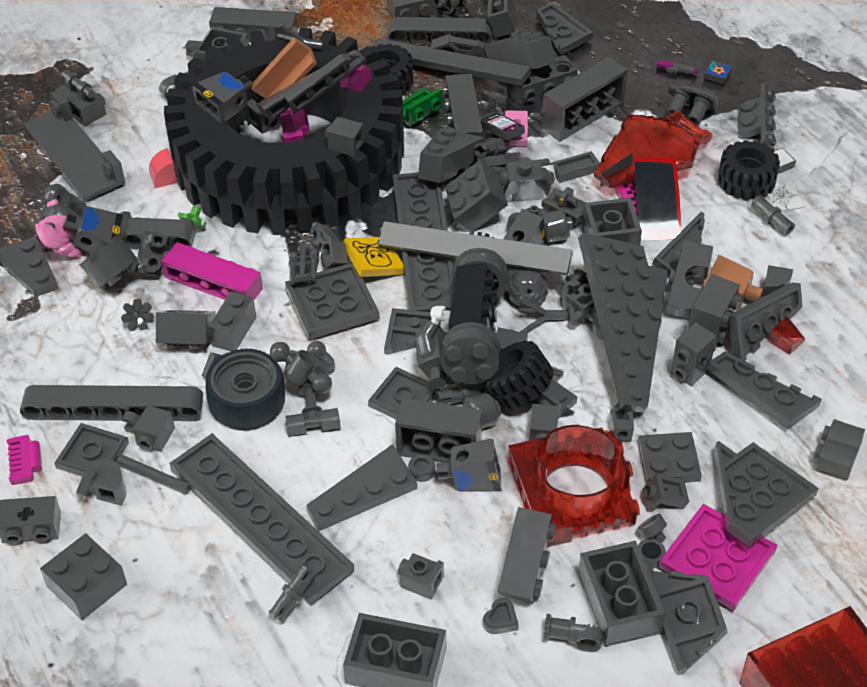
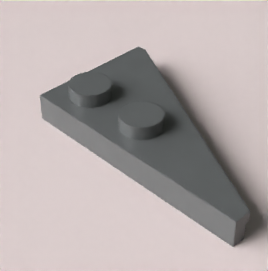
M700 212L654 258L652 264L657 268L666 269L667 275L670 276L671 270L677 269L678 264L674 263L677 248L682 249L684 240L701 244L705 214ZM691 278L687 280V283L693 286L695 279Z

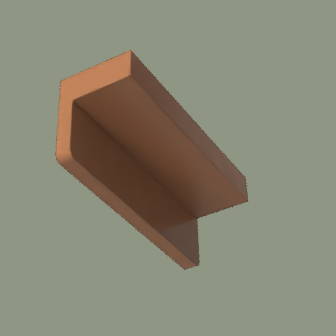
M294 37L252 83V90L262 97L268 98L304 78L316 65L312 49Z

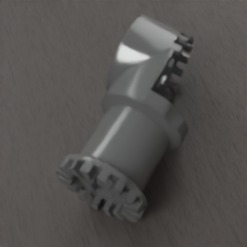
M546 614L544 640L548 641L549 638L568 640V643L575 644L579 650L585 652H596L601 649L603 631L602 629L599 630L600 627L597 626L595 628V625L590 627V624H575L576 617L562 619Z

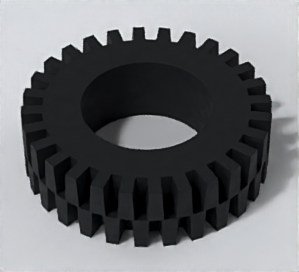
M300 27L298 35L302 38L313 40L311 28ZM275 28V40L265 41L261 30L250 32L251 45L244 46L237 36L226 40L227 54L216 46H212L205 50L206 62L193 58L188 63L189 74L179 72L174 79L176 89L169 88L166 95L167 105L164 106V118L171 157L178 185L181 191L186 190L189 202L192 205L201 202L203 214L209 218H213L220 212L223 225L234 228L244 216L246 230L251 233L258 234L264 220H270L273 235H285L286 222L288 220H298L300 234L310 233L312 217L320 216L323 223L331 228L338 225L339 208L350 219L361 215V201L371 207L379 202V189L386 192L393 186V174H400L402 158H404L402 89L399 90V79L396 73L390 74V64L384 58L376 61L375 50L367 46L359 52L366 59V62L362 65L368 66L371 70V80L362 92L341 87L339 81L302 108L306 110L307 115L325 119L330 123H333L336 117L363 123L364 143L355 157L328 150V140L325 138L326 130L314 137L297 142H260L240 134V125H244L243 122L247 121L245 107L221 124L195 103L192 85L222 72H228L235 79L246 75L253 83L290 41L277 37L278 33L287 35V32L281 28ZM325 30L318 40L323 41L322 50L312 49L316 65L306 76L319 70L339 54H348L355 49L358 50L357 40L347 37L337 46L335 32ZM252 88L246 91L247 101L253 99L259 103L266 99L254 92Z

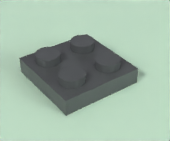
M692 432L639 435L638 446L646 484L656 473L683 479L685 483L701 482L702 474Z

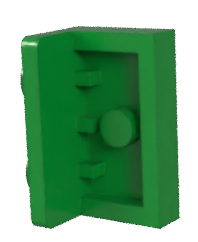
M423 88L404 99L403 122L410 127L442 107V90L438 88L431 92Z

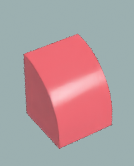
M168 148L155 154L149 163V173L155 188L177 183L174 163Z

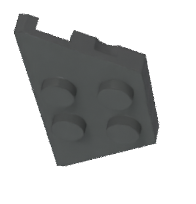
M647 567L666 613L663 629L678 674L681 675L728 633L708 576L699 574L686 575L683 572L671 571V573L657 572L653 568Z

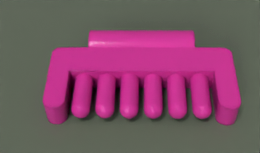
M289 108L280 115L285 143L303 140V134L310 132L306 110L302 109L294 114Z
M29 435L7 439L6 442L9 446L8 455L10 456L8 458L10 461L9 471L11 472L9 474V481L11 485L33 481V472H39L42 469L40 442L36 440L31 441Z

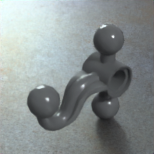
M313 341L308 344L306 351L299 350L295 356L290 353V347L284 342H276L271 346V358L274 361H284L288 364L284 373L291 382L303 385L308 379L312 382L313 389L320 394L331 390L332 378L325 373L334 370L335 361L326 352V346L323 342Z

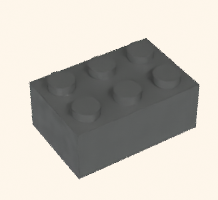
M402 398L395 421L396 450L402 457L413 458L416 455L423 454L430 456L435 462H451L452 447L482 441V410L472 407L448 405L446 403Z
M636 541L580 554L579 575L597 623L603 631V639L606 645L662 632L666 613Z
M359 613L343 663L345 683L365 687H437L447 648L446 630Z

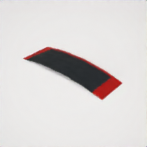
M634 158L638 220L642 229L641 240L674 239L682 231L676 158Z

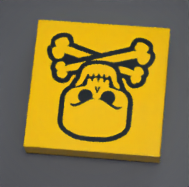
M380 237L344 238L343 242H345L346 252L360 277L403 275L404 265L395 249L380 247L378 244Z

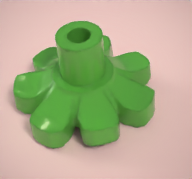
M193 205L190 213L179 212L177 215L179 220H187L199 230H204L207 224L205 221L200 220L199 215L202 209Z

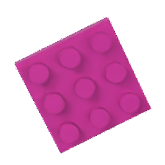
M702 504L661 558L659 568L668 573L677 571L683 572L686 575L699 574L708 576L717 602L734 611L775 554L778 545L762 537L752 546L748 547L727 531L723 514Z

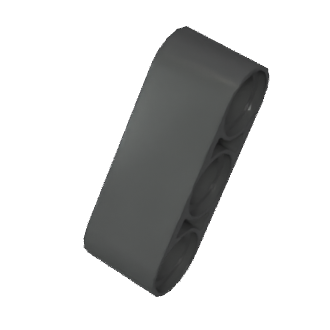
M135 217L128 220L122 240L130 249L139 250L142 233L144 230L168 236L165 251H170L177 242L191 246L195 227L187 220Z

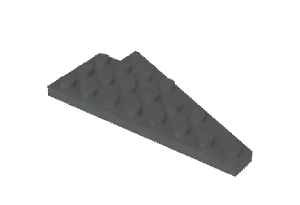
M583 232L578 237L619 406L622 410L642 413L648 408L668 272L666 269L649 266L644 247L641 245Z

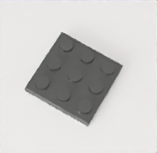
M353 263L317 272L315 281L295 282L293 285L290 284V280L285 282L286 291L308 340L380 319L378 308Z

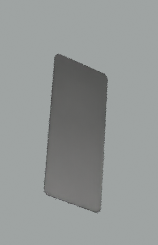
M633 153L601 173L600 186H603L633 165Z

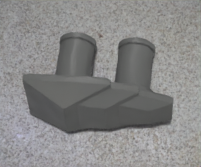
M669 84L668 94L674 96L670 106L667 108V113L670 116L679 117L685 104L693 107L687 120L695 125L701 123L706 111L718 114L719 98L708 89Z

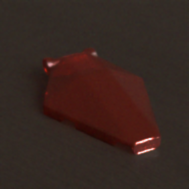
M679 110L669 116L657 118L654 116L628 114L621 125L620 132L614 136L601 157V163L596 171H594V177L608 188L636 182L634 158L674 157L676 158L677 171L692 168L699 146L707 144L712 138V133L696 126L686 119ZM633 153L632 165L608 176L601 175L603 171Z

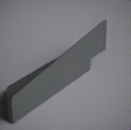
M357 49L348 54H339L319 70L256 105L270 122L289 108L296 114L365 63L366 59Z

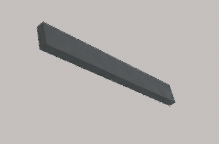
M379 38L373 45L392 44L405 48L412 55L413 65L458 74H472L474 77L520 86L524 84L531 74V67L392 40Z

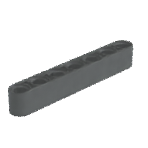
M30 385L24 390L20 414L30 420L122 421L126 411H131L141 416L147 405L170 411L173 421H195L201 415L204 393L201 389L193 386Z

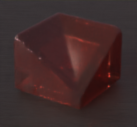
M785 317L772 329L769 339L770 343L789 355L805 341V337L788 317Z

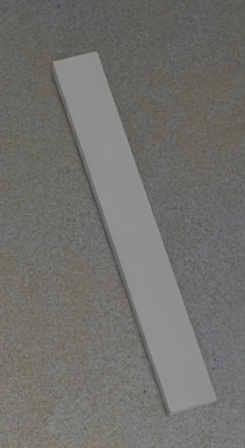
M385 221L378 243L380 247L457 258L461 253L469 249L486 248L499 254L508 267L566 276L569 274L573 256L571 249Z

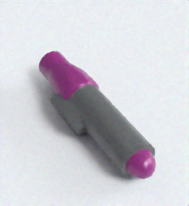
M658 60L656 67L662 68L671 74L684 73L694 75L699 73V70L694 66L674 63L672 61Z

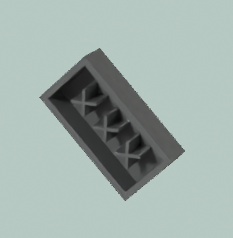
M607 57L552 90L547 91L543 96L542 129L561 142L623 105L628 69L612 58Z

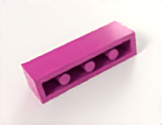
M178 242L161 261L165 278L223 300L227 298L230 291L253 297L255 300L263 290L261 272Z

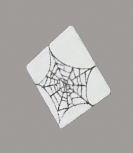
M794 184L775 186L771 194L768 193L773 206L779 207L782 211L805 207Z

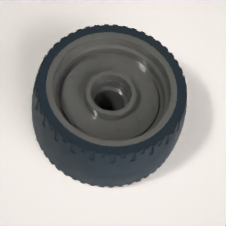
M252 348L232 350L218 357L207 371L205 380L207 401L215 418L225 426L238 430L256 429L273 421L281 412L285 402V382L280 365L271 358L270 354Z

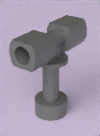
M307 379L303 385H298L299 394L305 398L306 407L303 408L300 414L285 416L288 436L306 434V428L322 426L323 431L341 428L338 408L322 410L320 406H317L315 396L319 393L313 389L310 380Z

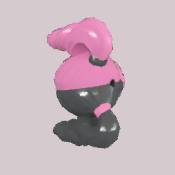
M61 184L49 185L44 191L48 204L35 225L36 233L43 245L53 249L56 254L80 258L81 250L71 243L74 239L75 231L63 227V222L67 213L79 217L78 215L81 216L87 205L77 196L69 193Z

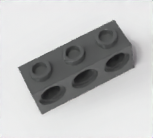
M566 55L555 58L556 63L531 69L530 76L522 86L507 83V91L518 105H522L543 98L547 91L576 76L578 69Z

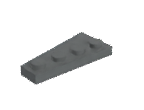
M392 444L306 505L307 512L317 530L321 531L416 490L417 481Z

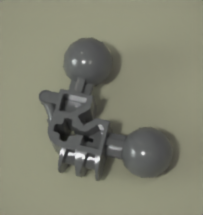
M576 269L574 274H569L565 280H561L557 284L558 291L562 296L563 310H567V313L570 315V325L574 326L579 322L584 325L588 321H592L594 333L603 340L587 273L581 269Z

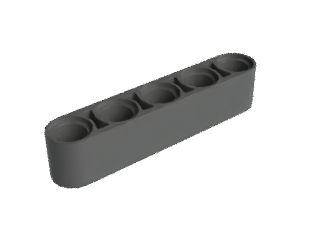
M395 17L390 21L389 40L407 44L431 46L432 40L447 34L459 38L479 40L485 45L490 44L492 40V28L489 20L483 18Z

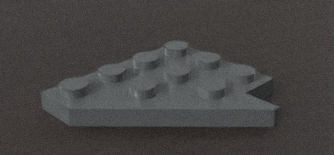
M720 441L716 442L714 454L726 528L728 532L748 547L756 543L817 495L818 487L754 442L738 453H735Z

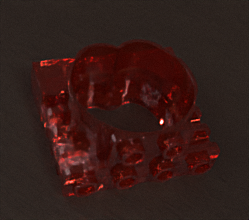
M566 425L550 431L542 441L539 438L508 445V464L524 508L552 514L553 523L557 524L554 540H548L547 547L569 543L572 541V535L580 534L581 537L588 536V532L594 530L597 533H603L604 528L608 527L616 530L620 529L621 524L636 525L637 516L640 515V508L637 500L632 499L630 494L629 481L630 477H633V469L630 461H625L622 442L620 439H616L613 430L605 433L602 427L591 428L580 425ZM579 466L597 473L604 480L607 488L592 494H570L552 487L548 483L547 478L560 468Z

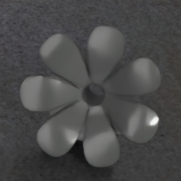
M134 299L132 305L129 303L123 305L126 313L121 315V320L123 323H127L128 329L135 330L137 325L141 330L147 329L148 325L145 321H152L154 315L148 312L152 309L151 304L148 302L142 304L141 299Z

